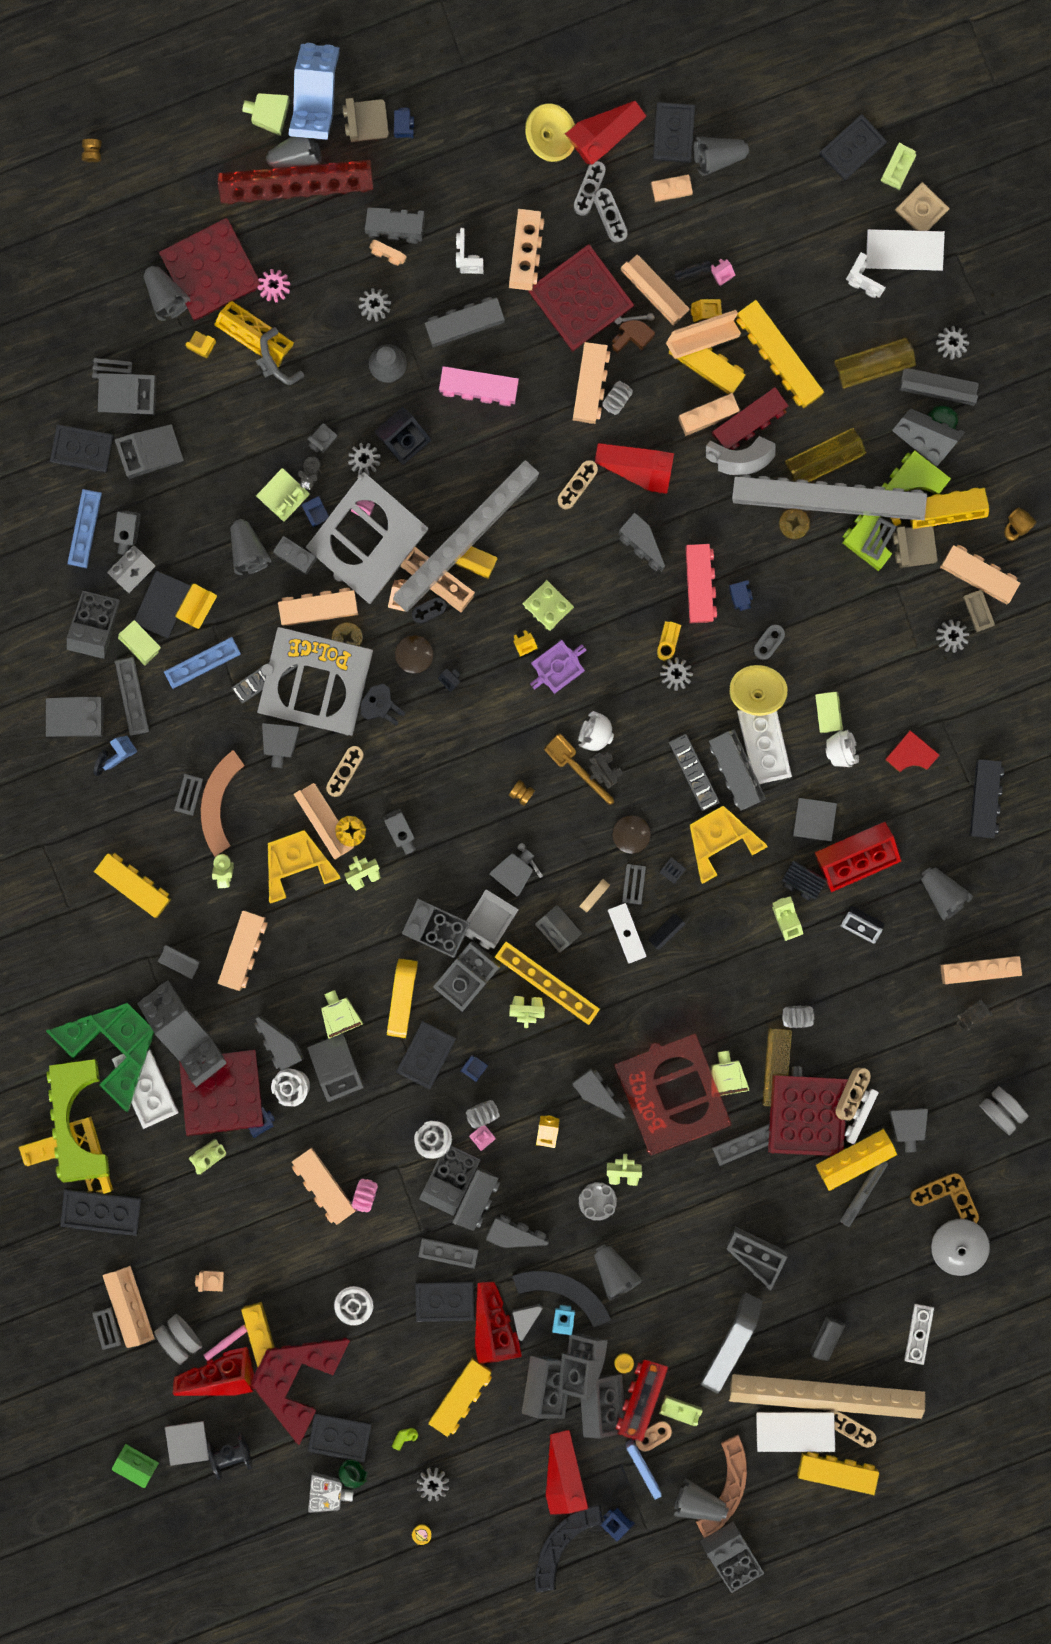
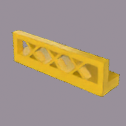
M232 301L221 310L214 324L262 357L260 338L263 334H261V331L268 332L272 329L270 326ZM229 310H234L238 315H233ZM245 321L252 322L254 326L248 325ZM279 332L267 341L269 354L277 367L282 363L285 354L294 345V342ZM277 342H282L286 347L282 348Z
M91 1116L69 1123L72 1136L80 1148L83 1141H86L89 1144L90 1153L103 1155ZM83 1124L85 1131L83 1137L76 1133L75 1125ZM109 1176L97 1178L102 1189L96 1192H103L104 1194L113 1190ZM94 1178L85 1180L88 1191H93L92 1182Z

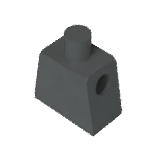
M125 510L117 512L114 542L119 543L118 554L125 555L130 549V545L136 544L142 513ZM124 531L128 532V538L124 536Z
M262 723L264 755L272 756L271 767L283 768L284 757L292 758L300 728Z
M399 808L384 815V822L397 847L402 846L405 854L415 851L416 848L412 842L415 838L401 809ZM404 831L405 836L400 837L399 832Z
M527 849L524 850L520 857L512 853L493 869L490 875L518 897L534 870L528 865L534 858V855Z
M927 1108L889 1110L895 1140L897 1142L904 1141L905 1152H917L916 1141L925 1140Z

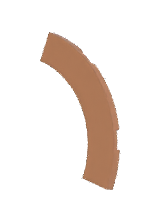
M234 750L226 755L216 766L208 779L202 797V829L207 844L215 857L231 846L223 831L220 811L223 794L234 775L245 766Z
M738 1434L721 1442L726 1456L727 1477L719 1499L726 1503V1507L729 1508L726 1519L722 1518L720 1522L696 1520L704 1538L724 1526L737 1509L744 1492L747 1476L746 1457Z

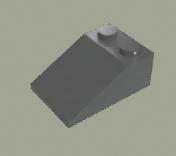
M46 698V737H104V698Z

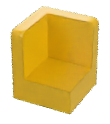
M196 331L190 342H187L185 345L195 353L208 358L216 341L214 338Z

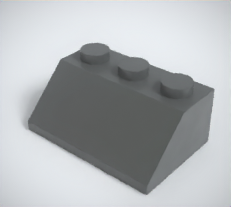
M479 1167L477 1168L453 1219L454 1224L473 1231L475 1227L480 1228L484 1219L481 1216L484 1209L488 1210L492 1202L489 1199L492 1192L496 1193L500 1182L497 1181L498 1176Z
M546 1356L530 1357L522 1414L535 1418L565 1419L568 1395L559 1392L562 1359Z
M622 1374L600 1375L590 1398H581L583 1437L604 1438L617 1434L616 1424L619 1418H623L625 1412L622 1410L624 1404Z

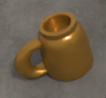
M1017 508L1008 517L1010 522L1005 528V537L1009 541L1016 540L1019 536L1026 534L1036 524V520L1025 510ZM1011 525L1018 532L1016 535L1011 533Z

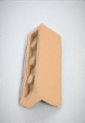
M636 255L629 263L626 262L621 267V271L672 325L677 323L689 311L685 303L639 255Z
M734 310L673 331L666 344L674 358L677 359L738 338L741 332L734 322L738 312Z
M314 783L294 794L335 860L354 848V846H345L338 841L335 828L339 821Z
M131 1266L104 1274L103 1279L126 1347L139 1346L153 1340L154 1336Z

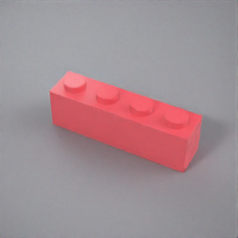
M710 544L686 545L690 623L713 622V618L717 617V608L713 606L712 598H716V589L712 587L711 579H715V570L711 568L710 560H714L713 549H710Z

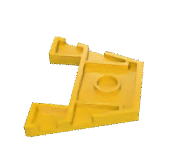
M724 806L690 824L702 884L717 876L708 859L711 855L741 838L752 855L767 847L762 840Z
M305 830L268 843L270 904L287 898L280 880L281 878L318 866L324 884L341 879L340 875Z

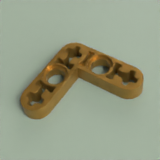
M950 1173L915 1188L910 1193V1200L917 1206H923L950 1194L960 1219L967 1217L965 1210L961 1212L960 1209L967 1208L969 1213L975 1216L972 1218L973 1222L977 1223L979 1220L977 1210L965 1182L957 1173ZM952 1177L959 1179V1182H957L958 1186L949 1185L947 1186L949 1190L946 1191V1187L942 1183L943 1180L947 1184L952 1181ZM935 1184H940L942 1187V1192L939 1195H934L931 1191L932 1186ZM925 1188L928 1189V1193L932 1197L928 1199L926 1195L922 1197L921 1202L914 1200L917 1192L920 1194L926 1193ZM960 1194L967 1196V1202L964 1205L957 1203V1197Z

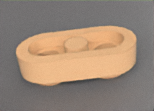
M372 240L369 246L372 249L371 253L378 257L383 255L389 258V262L397 266L399 263L404 264L407 258L403 253L376 240Z
M658 1421L648 1427L644 1437H647L649 1441L646 1444L636 1441L638 1449L649 1451L668 1440L672 1433L670 1425L665 1421ZM661 1427L665 1428L663 1434L658 1432V1429Z

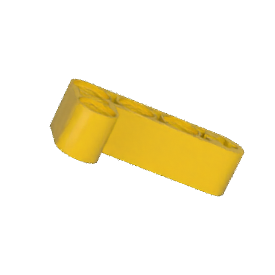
M398 959L387 1029L388 1036L406 1038L418 961Z

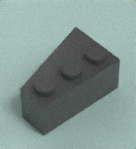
M368 207L365 234H369L371 238L384 236L392 241H399L400 238L407 239L406 242L418 243V241L423 239L424 211L412 214L408 213V210L397 212L391 211V209Z
M909 409L892 430L936 467L965 433L962 430L957 431L948 427L949 425L946 423H938L932 420V417L913 409Z
M738 1227L734 1228L727 1242V1250L771 1291L787 1259V1251Z

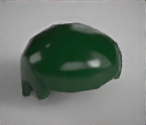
M936 406L928 414L929 417H932V420L941 424L946 423L952 429H956L958 425L956 412L948 406Z
M350 1459L341 1464L339 1477L345 1486L358 1488L367 1481L368 1473L364 1471L363 1466L358 1461Z

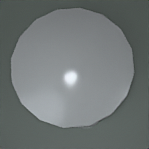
M594 1182L582 1190L579 1196V1206L581 1212L587 1218L603 1220L615 1212L617 1198L609 1185Z

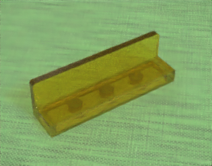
M907 338L834 361L843 388L916 366L914 351Z
M851 428L786 460L785 464L790 470L794 482H797V480H807L810 482L865 455L866 452L861 438Z
M769 1028L763 1106H771L773 1075L788 1076L791 1030Z

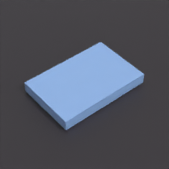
M633 1439L626 1442L627 1450L654 1499L661 1497L660 1488Z

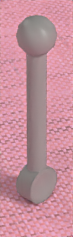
M649 313L646 316L628 318L620 317L615 320V323L619 325L630 320L644 319L652 321L654 314Z
M520 843L518 849L524 852L525 845ZM531 860L529 863L539 878L543 877L533 860Z

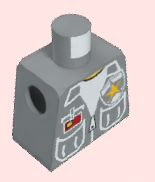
M313 1472L308 1512L340 1510L341 1501H353V1490L342 1489L343 1483L339 1478Z

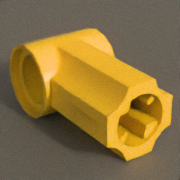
M665 621L657 650L660 660L668 661L673 658L681 625ZM668 647L671 649V654L664 656L661 653V649Z

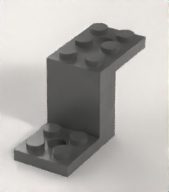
M168 980L137 1003L155 1035L181 1062L187 1075L196 1087L227 1064L209 1032L185 1007L173 985Z

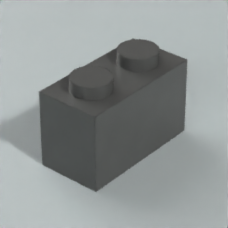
M284 536L273 551L276 556L306 575L317 560L316 556Z

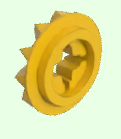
M344 817L336 825V837L345 846H356L365 838L366 828L363 821L357 817ZM349 823L352 829L357 830L353 833L352 837L350 833L344 832L349 829Z

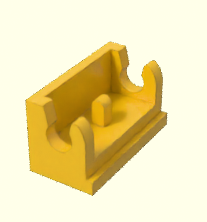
M52 1136L20 1146L19 1150L24 1164L30 1166L55 1158L54 1148L57 1147V1140H54Z

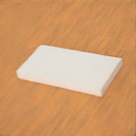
M867 229L866 262L868 264L866 268L943 270L945 232Z
M738 710L737 713L747 757L759 784L792 777L777 711L768 715H752Z
M150 1048L132 1099V1105L143 1129L179 1113ZM124 1054L112 1059L115 1067L126 1058Z
M757 1412V1452H835L834 1412Z

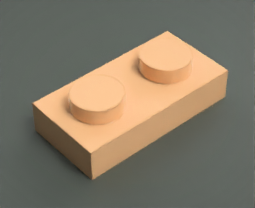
M689 175L651 182L655 202L693 194Z

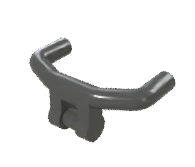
M274 327L261 336L260 347L262 357L258 358L256 363L262 368V373L265 377L273 374L284 384L292 385L303 378L304 374L302 371H298L288 377L278 369L269 354L267 342L278 334V330Z

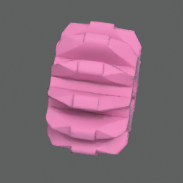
M271 269V275L269 276L264 272L263 275L266 279L259 278V282L262 285L258 286V290H263L261 296L265 297L267 295V301L269 302L272 297H274L275 302H278V296L284 300L283 292L289 293L290 291L286 287L291 285L289 281H286L287 275L281 276V270H278L275 275L274 270ZM273 282L277 284L278 288H271L270 284Z
M361 1179L358 1182L352 1202L354 1209L361 1212H369L371 1210L378 1187L377 1183L368 1179Z

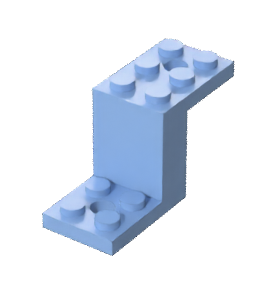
M313 43L301 44L295 66L294 112L289 128V136L328 139L334 110L335 69L339 56V47H334L333 45L318 46Z

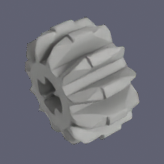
M372 288V294L369 295L365 291L364 295L366 298L360 297L359 300L363 304L358 306L359 309H364L361 312L362 316L368 314L367 320L369 321L374 316L377 322L379 315L383 319L386 318L383 311L390 313V309L386 306H390L391 301H385L388 298V294L381 296V289L375 294V289ZM375 301H378L379 307L375 306V308L372 309L371 303L374 304Z
M952 326L950 331L945 328L943 330L944 334L939 333L938 335L941 340L936 341L937 345H942L938 348V352L944 350L943 357L945 358L950 354L951 360L954 359L955 354L960 358L962 356L961 352L966 353L967 351L964 346L969 345V341L964 339L968 335L963 334L961 336V328L955 332V326ZM950 339L957 342L955 344L956 347L949 345Z
M618 381L603 401V407L614 415L618 414L632 395L633 390L626 383Z
M360 443V450L356 447L352 448L356 454L349 453L348 456L353 458V460L348 461L349 465H354L352 467L353 472L358 468V474H362L363 470H365V473L369 476L368 469L376 472V468L373 465L380 466V462L376 461V459L380 458V454H374L377 451L376 447L370 450L371 445L367 443L366 449H364L363 444ZM363 455H366V458L370 457V459H367L366 464H363L362 461L359 462Z
M949 620V627L946 623H943V629L937 630L942 636H937L936 640L943 641L939 644V647L946 645V652L951 647L952 652L955 653L957 647L960 650L964 649L961 643H968V640L963 637L969 636V633L962 632L967 627L964 625L959 628L960 621H957L954 626L953 620ZM951 632H954L953 635H957V638H955L954 641H951L952 638L949 639L948 635H950Z
M675 658V664L673 665L669 659L667 662L670 667L662 666L667 672H660V676H667V678L662 680V683L669 681L668 689L671 688L672 684H675V691L678 690V684L684 689L685 684L683 681L688 684L691 682L686 676H693V673L686 672L691 666L688 665L684 668L683 665L686 663V660L678 664V658ZM674 669H678V673H681L682 676H679V679H675V676L671 675V671L674 672Z
M810 1006L785 1007L782 1014L784 1026L789 1028L812 1026L814 1024L813 1008Z
M492 1100L475 1105L466 1112L468 1122L472 1128L486 1125L495 1121L500 1116L499 1110Z
M428 1468V1475L421 1472L420 1475L423 1479H417V1483L421 1484V1486L417 1487V1490L423 1491L421 1494L422 1498L428 1494V1501L432 1500V1496H435V1500L439 1501L438 1494L445 1497L446 1493L443 1490H449V1486L446 1485L449 1482V1478H443L445 1475L444 1471L438 1475V1468H435L434 1473ZM432 1480L434 1483H438L434 1489L432 1486H428Z

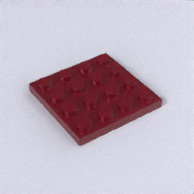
M227 218L159 252L173 281L190 297L191 302L188 301L185 304L194 321L227 305L231 301L233 302L257 290L258 286L261 285Z
M590 245L584 247L539 280L537 284L533 285L532 290H527L572 352L634 307V304Z
M256 1050L222 1054L227 1064L197 1087L192 1083L179 1061L187 1136L264 1126Z
M773 1075L768 1152L834 1156L843 1151L845 1120L837 1117L836 1107L848 1079Z

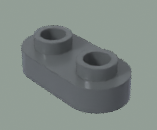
M770 626L756 643L754 654L758 659L766 660L770 658L783 641L785 632L781 626ZM777 632L778 637L772 638L771 633ZM761 647H765L767 649V652L765 654H762L760 652Z

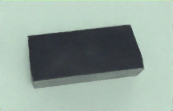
M853 906L849 908L841 923V927L875 944L885 925L882 921Z
M673 914L649 937L648 941L657 950H660L685 925V922L677 914Z

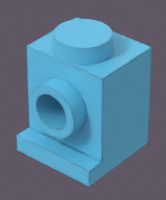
M560 1305V1308H555L552 1333L572 1335L575 1310H571V1306ZM562 1315H565L568 1319L567 1321L562 1322L560 1320V1317Z

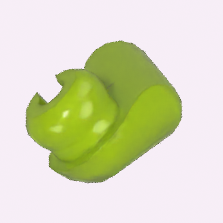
M413 1428L400 1430L391 1447L400 1451L405 1441L417 1440V1431Z

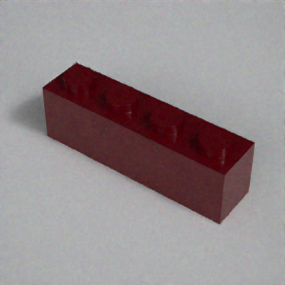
M773 388L715 429L712 435L720 446L729 450H736L740 446L739 442L744 439L746 441L750 440L756 435L754 433L759 428L764 430L771 424L770 420L775 417L779 419L785 415L788 404L778 390Z

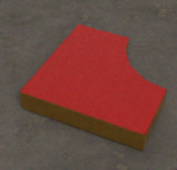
M909 731L885 761L898 772L909 766H920L927 770L938 758L939 754L913 732Z

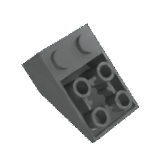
M99 373L98 412L155 415L157 376Z
M172 424L115 439L126 475L129 479L184 461Z
M634 513L619 530V540L626 546L630 544L634 548L633 552L641 559L645 557L649 561L648 565L653 570L657 571L659 569L662 572L665 565L650 526Z
M82 591L67 635V650L104 659L120 600Z
M418 899L402 934L454 958L470 923Z
M262 1016L255 1018L257 1021L254 1023L259 1034L263 1033L265 1037L263 1043L268 1051H272L274 1057L271 1059L276 1068L279 1067L280 1070H283L304 1059L295 1040Z
M343 1033L307 1047L327 1102L364 1088Z
M590 1068L572 1081V1084L584 1100L622 1119L625 1118L623 1114L625 1112L624 1107L619 1101L615 1103L612 1099L615 1095L608 1085L604 1087L601 1084L603 1079L597 1070L592 1071Z
M451 1146L444 1156L439 1157L419 1199L454 1216L480 1159Z
M503 1214L500 1217L495 1216L486 1236L487 1241L503 1248L548 1245L549 1243L545 1233L539 1230L535 1232L528 1230L529 1226L521 1222L515 1224L511 1222L510 1217Z
M734 1521L700 1541L706 1554L731 1593L764 1574Z

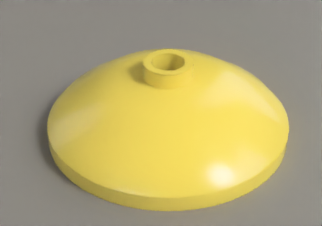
M543 104L536 107L530 113L526 122V137L531 149L540 158L547 161L555 162L565 159L575 148L564 134L575 125L574 121L567 111L558 105Z
M760 665L749 666L738 671L732 678L730 696L733 703L740 710L752 715H768L780 709L787 697V684L784 678L772 668Z

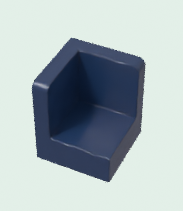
M319 496L302 504L313 527L328 519L329 516Z
M472 1054L461 1071L477 1082L488 1065Z

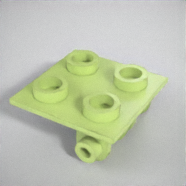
M282 468L256 496L285 522L310 493Z
M548 581L542 584L523 603L525 609H528L533 614V617H536L537 621H540L549 631L574 608Z

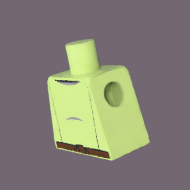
M335 990L324 994L329 1005L321 1008L328 1038L363 1024L348 998L339 1001Z
M729 1051L718 1052L719 1064L711 1065L712 1096L716 1097L749 1091L740 1062L738 1060L731 1061Z

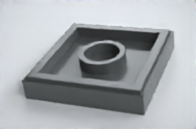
M798 798L793 836L832 841L837 803Z

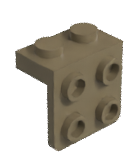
M353 98L346 99V105H343L344 117H348L345 131L346 136L350 135L351 142L388 137L384 100L354 103Z
M932 526L917 529L898 527L894 530L895 533L892 534L893 543L897 545L895 559L896 563H899L900 568L937 562Z

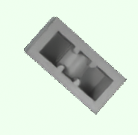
M133 545L107 573L130 593L155 565Z

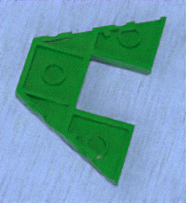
M128 1003L46 1031L73 1059L102 1032L126 1058L105 1078L100 1086L126 1112L129 1111L154 1032L151 1026Z

